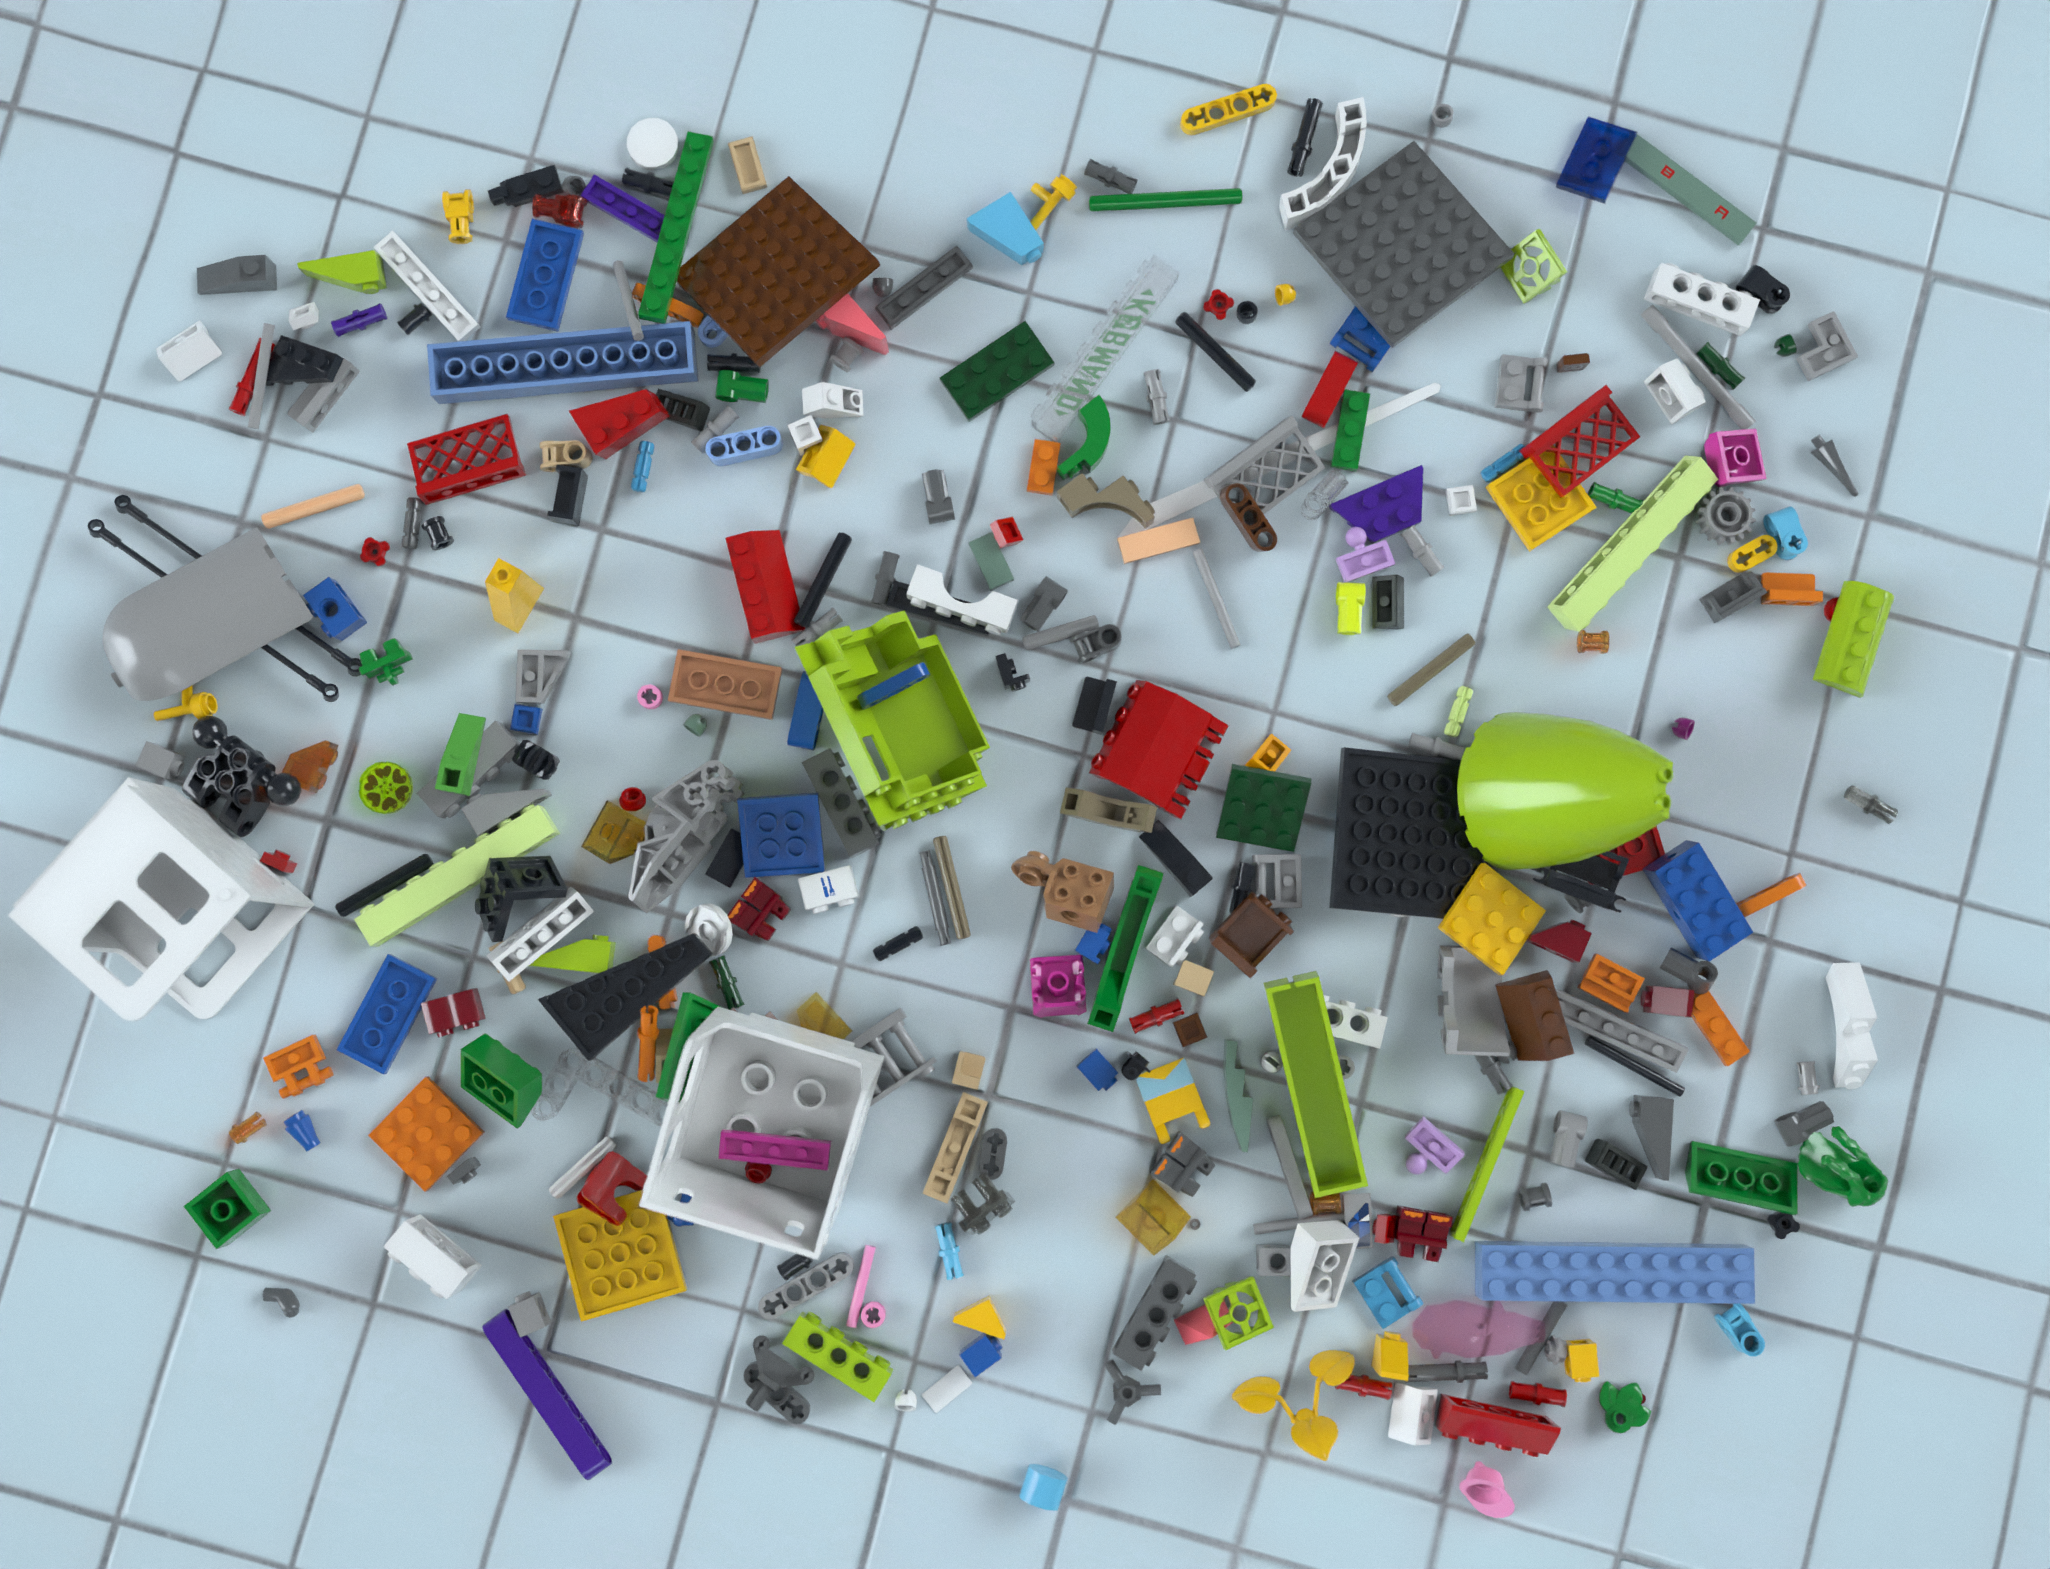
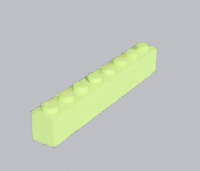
M1685 455L1649 494L1642 505L1629 516L1547 606L1565 629L1580 632L1586 628L1593 616L1607 605L1608 600L1613 594L1623 588L1625 581L1633 572L1641 568L1643 561L1659 548L1663 539L1677 528V524L1683 517L1692 512L1694 505L1711 491L1713 484L1718 478L1702 457Z
M534 804L527 806L520 811L521 816L513 821L510 818L501 822L497 826V831L490 835L489 833H484L474 840L476 844L468 849L462 847L451 854L452 859L445 863L443 861L435 863L429 868V873L422 877L417 875L405 883L407 886L402 890L398 891L395 889L382 897L384 901L376 906L375 904H370L361 909V915L354 920L369 945L379 947L479 885L481 878H484L489 858L524 857L559 835L560 832L543 806H535Z

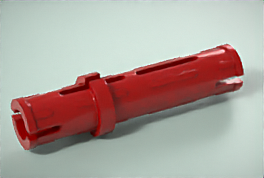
M261 338L258 339L241 382H237V391L229 406L230 411L241 416L246 415L253 397ZM272 343L271 353H272L273 349L275 348V344H274V343Z

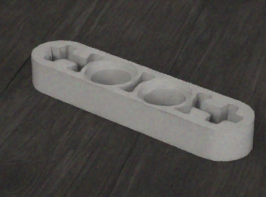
M1280 1115L1266 1119L1297 1216L1299 1220L1313 1216L1312 1209Z
M846 1252L837 1253L767 1293L758 1304L760 1315L765 1319H775L848 1277L854 1268L853 1258ZM840 1258L842 1262L847 1260L849 1263L846 1266L847 1271L843 1272L842 1269L835 1271L832 1274L835 1279L831 1280L830 1272L824 1266L828 1264L829 1269H832L837 1265V1259ZM816 1271L822 1272L826 1277V1282L822 1286H815L811 1282V1275ZM792 1285L799 1286L802 1290L801 1298L798 1300L790 1299L787 1294L788 1287ZM781 1292L783 1300L788 1306L784 1307V1302L776 1306L775 1313L771 1310L766 1311L764 1308L767 1305L766 1300L769 1299L771 1303L775 1302L780 1298L777 1293Z

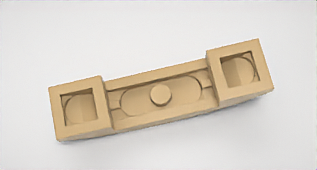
M965 1092L962 1093L922 1194L948 1204L985 1111L987 1101Z

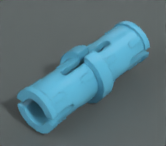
M951 1222L935 1226L940 1245L938 1252L939 1256L943 1257L947 1280H952L953 1277L960 1278L964 1276L958 1256L960 1248L955 1243Z

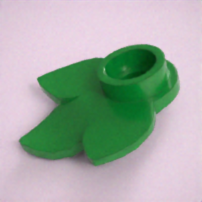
M1608 1381L1602 1385L1599 1403L1606 1412L1605 1423L1612 1432L1625 1433L1631 1427H1641L1647 1423L1651 1410L1641 1405L1642 1391L1638 1383L1627 1384L1620 1390ZM1617 1414H1620L1623 1417L1622 1424L1617 1423Z

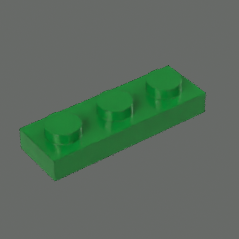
M1347 389L1343 391L1331 461L1332 468L1355 472L1358 470L1370 393Z

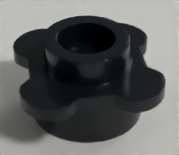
M1775 1212L1768 1216L1767 1221L1775 1231V1236L1778 1239H1785L1787 1234L1798 1232L1800 1229V1224L1794 1220L1791 1214Z

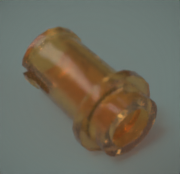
M256 1111L239 1125H232L229 1135L237 1144L241 1142L246 1143L248 1137L267 1126L264 1118L253 1124L262 1115Z

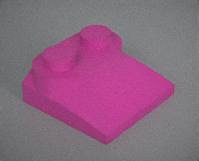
M1756 428L1717 431L1709 434L1704 444L1707 465L1718 478L1714 483L1716 486L1725 487L1731 484L1767 479Z

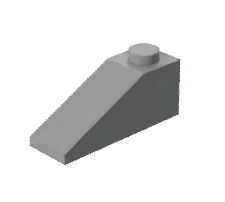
M546 789L493 793L482 796L477 794L466 801L467 805L461 809L477 836H481L484 833L491 834L498 829L497 826L501 822L510 818L512 820L521 815V810L532 804L536 806L552 796V794Z

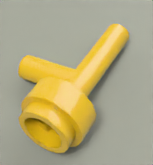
M1065 175L1056 176L1049 184L1054 190L1052 194L1038 183L1032 185L1031 192L1045 202L1030 221L1035 230L1039 228L1062 198L1069 202L1076 194L1077 186Z
M192 685L182 690V705L155 711L153 715L156 721L192 713L199 719L205 716H213L217 712L218 706L214 695L211 693L200 692L193 694Z

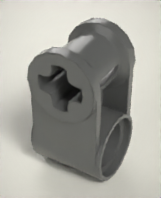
M1107 624L1075 635L1069 640L1075 645L1079 656L1078 663L1082 664L1117 649L1121 644L1122 636L1117 626ZM1114 632L1117 635V640L1113 644L1105 643L1102 640L1104 633ZM1083 642L1085 643L1088 652L1085 651Z

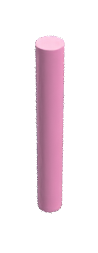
M865 1245L846 1326L852 1328L857 1327L876 1247L871 1245Z

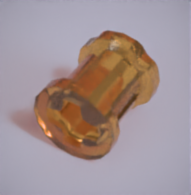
M1581 630L1578 632V653L1600 651L1601 654H1605L1608 652V631L1586 633L1585 630Z
M1313 1191L1310 1192V1205L1313 1216H1318L1319 1213L1324 1212L1341 1214L1340 1193L1315 1198Z

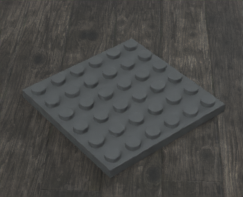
M1415 141L1351 186L1323 209L1298 225L1293 231L1294 236L1392 348L1510 261L1514 256V252Z

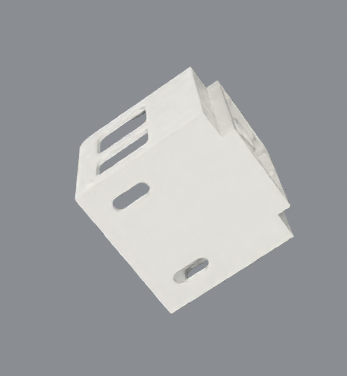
M128 777L13 905L14 910L8 916L121 1018L128 1021H137L144 1018L162 997L168 993L195 1017L209 1019L220 1012L313 907L314 903L274 867L260 862L261 856L239 836L222 824L219 818L210 810L202 808L193 800L186 799L175 788ZM249 900L275 903L274 909L255 930H248L235 918V915ZM193 908L198 911L188 924L182 925L178 922L187 910ZM221 932L234 943L235 953L204 987H198L184 973ZM162 938H164L166 941V948L162 953H160L158 950V944L162 940ZM89 952L120 954L138 968L143 975L134 985L126 986Z
M717 1007L688 1038L683 1049L639 1206L818 1260L824 1245L827 1244L829 1233L842 1204L884 1056L856 1048L853 1042L759 1014L751 1013L748 1016ZM695 1055L684 1096L679 1102L689 1063ZM722 1129L831 1141L828 1170L770 1164L772 1173L764 1183L751 1182L745 1175V1165L747 1162L718 1159ZM673 1132L668 1153L662 1161L668 1138ZM679 1193L692 1196L689 1203H681L674 1200ZM787 1226H795L802 1229L801 1236L786 1234Z

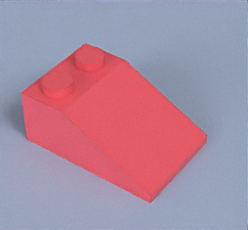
M848 293L815 320L823 330L827 328L836 336L841 338L847 337L856 344L883 355L889 353L886 336Z

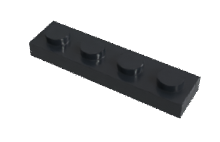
M894 580L887 607L900 611L905 610L906 613L982 635H989V632L985 630L986 626L978 623L975 626H970L960 621L961 617L951 614L949 618L935 612L936 609L926 605L925 609L912 605L910 603L911 600L907 598V591L910 585ZM954 598L955 600H957V601H959V602L971 603V602H968V601H964V600H961V599Z

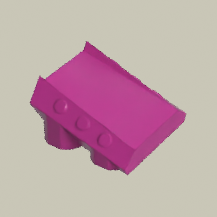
M1082 955L1030 959L1034 1016L1040 1018L1061 1015L1079 1016L1087 1012Z

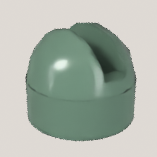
M693 714L687 718L683 726L694 735L701 737L707 727V722L705 718L701 719L700 714Z

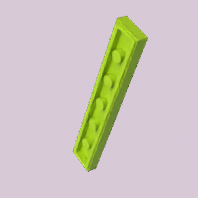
M1516 1087L1506 1091L1450 1230V1236L1461 1242H1464L1525 1092Z

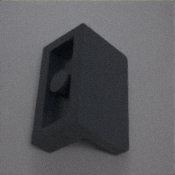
M1088 676L1085 677L1072 723L1074 728L1100 735L1103 734L1117 681L1110 679L1103 681Z

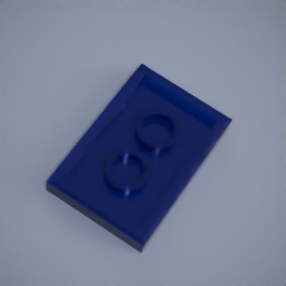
M1587 117L1556 183V188L1605 204L1637 137V132Z

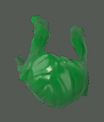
M1839 1126L1832 1127L1831 1135L1856 1158L1826 1139L1821 1132L1812 1133L1809 1135V1139L1800 1146L1797 1165L1801 1175L1823 1191L1846 1198L1852 1207L1874 1205L1885 1195L1888 1185L1887 1177L1870 1160L1868 1154L1860 1148L1856 1140L1849 1138Z

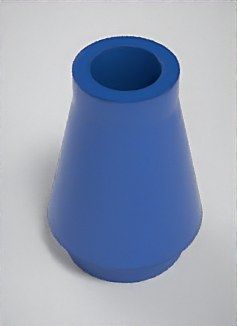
M303 1110L283 1121L286 1126L285 1130L303 1146L306 1152L321 1143L316 1135L309 1114L306 1115Z

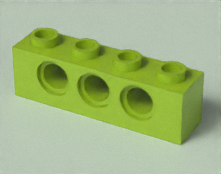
M802 1311L782 1344L872 1402H875L892 1375L893 1369L889 1367L891 1363L882 1356L877 1355L875 1358L867 1353L868 1348L860 1342L854 1340L852 1343L844 1338L845 1334L834 1326L826 1327L821 1323L822 1319L810 1311L806 1314ZM813 1333H818L823 1337L824 1342L820 1346H815L810 1342L809 1336ZM835 1348H842L846 1352L847 1358L836 1360L832 1355V1351ZM865 1363L868 1365L870 1372L866 1375H860L856 1372L855 1365Z

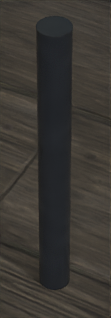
M1588 1036L1585 1045L1673 1094L1679 1097L1683 1095L1685 1087L1592 1036Z

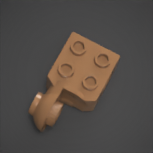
M1029 851L1027 856L1014 861L1011 869L1020 881L1034 887H1045L1043 896L1046 918L1098 933L1114 890V872L1065 858L1054 865L1049 864V858L1038 851Z

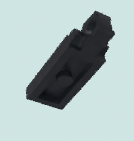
M555 165L506 179L500 182L499 187L488 190L490 201L494 206L506 203L507 206L514 205V207L564 192Z

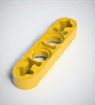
M1260 84L1189 108L1182 114L1181 129L1187 135H1197L1268 111L1275 104L1277 92L1270 84ZM1261 93H1264L1265 96H1270L1268 102H1265L1264 99H1259ZM1237 100H1244L1248 108L1244 111H1237L1233 103ZM1213 108H1219L1224 116L1220 119H1213L1209 115V111ZM1202 112H1204L1205 121L1207 123H1204V118L1201 119ZM1189 117H1192L1193 120H1198L1196 126H1192L1191 123L1187 124Z

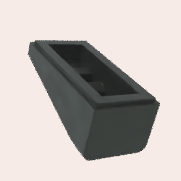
M658 388L656 395L663 406L666 398L669 399L666 411L670 417L666 420L691 429L703 431L710 412L708 405L704 402ZM676 402H679L675 414H672ZM688 405L689 407L686 412L685 418H683L682 416L684 414L685 408Z
M1598 1138L1594 1141L1585 1158L1586 1163L1634 1190L1637 1189L1648 1166L1614 1145ZM1613 1154H1615V1157H1614V1159H1613L1611 1165H1610L1609 1167H1607L1608 1164H1609V1162H1610V1160H1611V1158H1612V1156H1613ZM1625 1160L1620 1172L1617 1173L1622 1161ZM1634 1165L1635 1167L1629 1179H1627L1626 1176L1631 1166Z

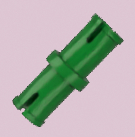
M1596 482L1592 483L1588 491L1590 498L1607 504L1608 508L1613 510L1618 508L1631 514L1643 503V500L1623 494V491L1618 488L1613 490Z

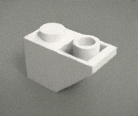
M825 382L802 389L803 415H812V417L823 419L864 416L862 390Z

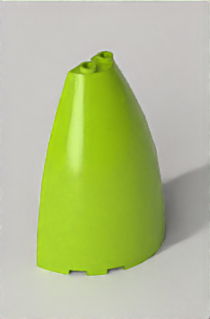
M1508 712L1497 714L1495 718L1489 722H1484L1475 731V739L1471 747H1466L1461 760L1457 795L1460 816L1465 817L1468 827L1465 833L1471 845L1477 847L1484 855L1483 859L1499 869H1533L1581 861L1610 851L1642 835L1669 818L1671 798L1666 794V786L1673 779V762L1625 733L1593 721L1544 713Z

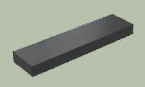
M956 246L877 305L875 310L892 330L973 269V265L959 247Z

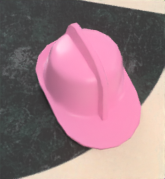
M1477 1461L1474 1468L1467 1473L1466 1480L1460 1483V1491L1479 1512L1486 1516L1494 1518L1510 1516L1514 1512L1515 1504L1505 1491L1502 1475L1497 1470L1486 1467L1481 1461Z

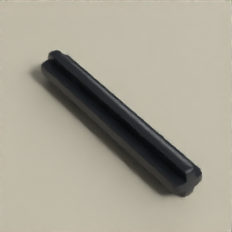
M1183 312L1177 317L1176 325L1244 391L1248 392L1254 387L1256 380L1191 316Z
M846 533L837 534L794 619V622L803 628L809 627L852 541V538Z
M422 854L337 903L335 908L341 917H346L434 865L433 860L428 854Z

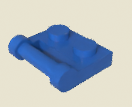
M1356 306L1329 343L1334 348L1338 346L1367 366L1366 369L1372 373L1391 347ZM1348 334L1350 337H1352L1353 339H1355L1356 341H1358L1359 343H1361L1362 345L1376 353L1375 356H1370L1369 354L1355 346L1353 343L1345 339L1344 336Z

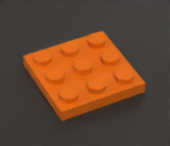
M427 1076L368 1136L426 1192L485 1132Z

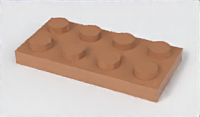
M678 649L668 701L773 720L783 669L776 666Z

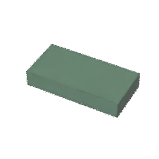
M993 532L968 542L990 591L1014 581V577Z

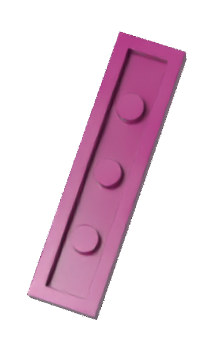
M722 1129L718 1159L828 1170L831 1141Z

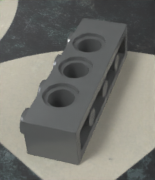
M831 748L803 761L802 764L816 792L819 793V798L849 857L854 858L879 845L880 843L877 838L881 837V833L875 822L869 823L866 814L870 812L864 800H857L853 792L857 790V787L851 775L845 776L842 767L846 765L840 753H833ZM836 772L838 774V781L835 785L829 786L825 784L824 779L827 773ZM842 795L850 797V805L846 809H839L836 805L837 799ZM852 819H860L862 821V829L857 833L849 831L848 825Z
M1165 1256L1112 1348L1115 1356L1142 1371L1145 1365L1150 1366L1156 1355V1352L1153 1351L1158 1341L1163 1343L1170 1331V1328L1167 1327L1172 1317L1176 1319L1183 1308L1182 1299L1185 1294L1190 1295L1196 1286L1197 1281L1194 1279L1196 1277L1194 1271L1171 1257ZM1170 1283L1176 1285L1177 1292L1175 1295L1167 1297L1162 1293L1165 1285ZM1155 1307L1161 1308L1164 1311L1162 1318L1159 1320L1150 1319L1149 1312ZM1141 1331L1150 1334V1339L1145 1344H1139L1135 1341L1136 1335Z

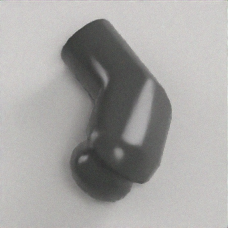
M288 1288L264 1289L263 1301L278 1302L286 1317L292 1318L299 1313L300 1303L292 1290Z

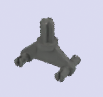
M763 1335L757 1336L753 1341L759 1372L757 1378L760 1381L745 1402L754 1411L760 1410L773 1390L777 1392L779 1388L806 1385L814 1379V1371L811 1368L803 1367L797 1370L770 1351V1341Z

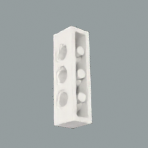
M1661 263L1657 267L1644 297L1646 301L1739 336L1750 328L1760 301L1749 292L1730 289L1725 283L1706 280L1701 274L1682 271L1677 265L1671 263ZM1673 284H1678L1682 288V292L1676 291ZM1698 293L1705 295L1707 301H1702L1698 297ZM1722 302L1729 304L1731 311L1726 310Z
M569 887L565 898L553 900L487 954L486 957L509 982L594 911L578 891Z
M1324 995L1327 1010L1333 1009L1337 1014L1336 1021L1330 1024L1333 1037L1380 1049L1388 1017L1381 1016L1382 1010L1367 1006L1365 1011L1355 1009L1356 1003L1340 1000L1339 1004L1329 1002L1330 997ZM1358 1015L1362 1019L1363 1024L1359 1030L1354 1031L1350 1026V1021L1352 1017Z

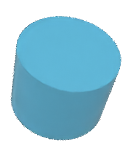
M1029 1464L1019 1497L1035 1507L1057 1511L1068 1477L1053 1468L1039 1464Z

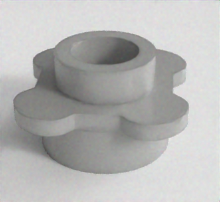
M1555 1335L1550 1336L1544 1350L1547 1361L1553 1362L1554 1365L1565 1361L1567 1356V1343L1565 1340H1561L1559 1337L1556 1338Z

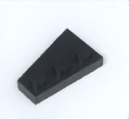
M281 335L269 360L266 386H272L274 383L290 385L293 382L303 381L307 384L333 382L344 358L338 354Z

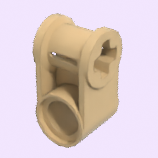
M543 441L539 443L543 457V464L540 465V470L557 472L555 470L556 465L585 469L592 462V453L580 441ZM577 450H582V456L577 460H573V454Z

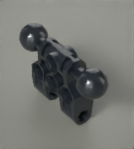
M215 716L199 718L192 729L194 741L205 749H218L214 755L197 759L183 784L182 791L202 808L212 806L221 794H225L227 801L219 815V821L239 837H245L253 831L269 807L270 801L278 806H289L299 799L302 792L301 783L295 776L289 773L276 774L275 765L269 762L260 751L254 750L235 735L228 737L227 726L223 720Z

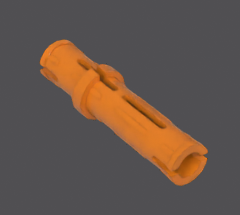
M645 1006L640 1010L641 1023L637 1030V1036L640 1039L637 1078L642 1082H648V1074L650 1081L655 1078L656 1039L659 1037V1030L657 1028L658 1009L654 1006H648V1013H646Z

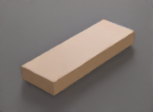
M1193 517L1117 538L1124 564L1200 543Z

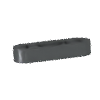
M757 1361L750 1363L743 1375L745 1383L752 1390L760 1381L758 1378L755 1381L751 1379L752 1372L750 1370H758ZM783 1387L785 1395L780 1400H775L769 1395L766 1402L789 1422L801 1424L808 1418L810 1404L793 1387ZM789 1395L794 1397L790 1403L796 1407L799 1404L803 1406V1416L800 1414L796 1415V1417L793 1416V1408L789 1404H787L786 1408L781 1406L787 1401Z

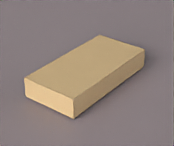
M753 136L728 143L742 193L746 194L767 188Z

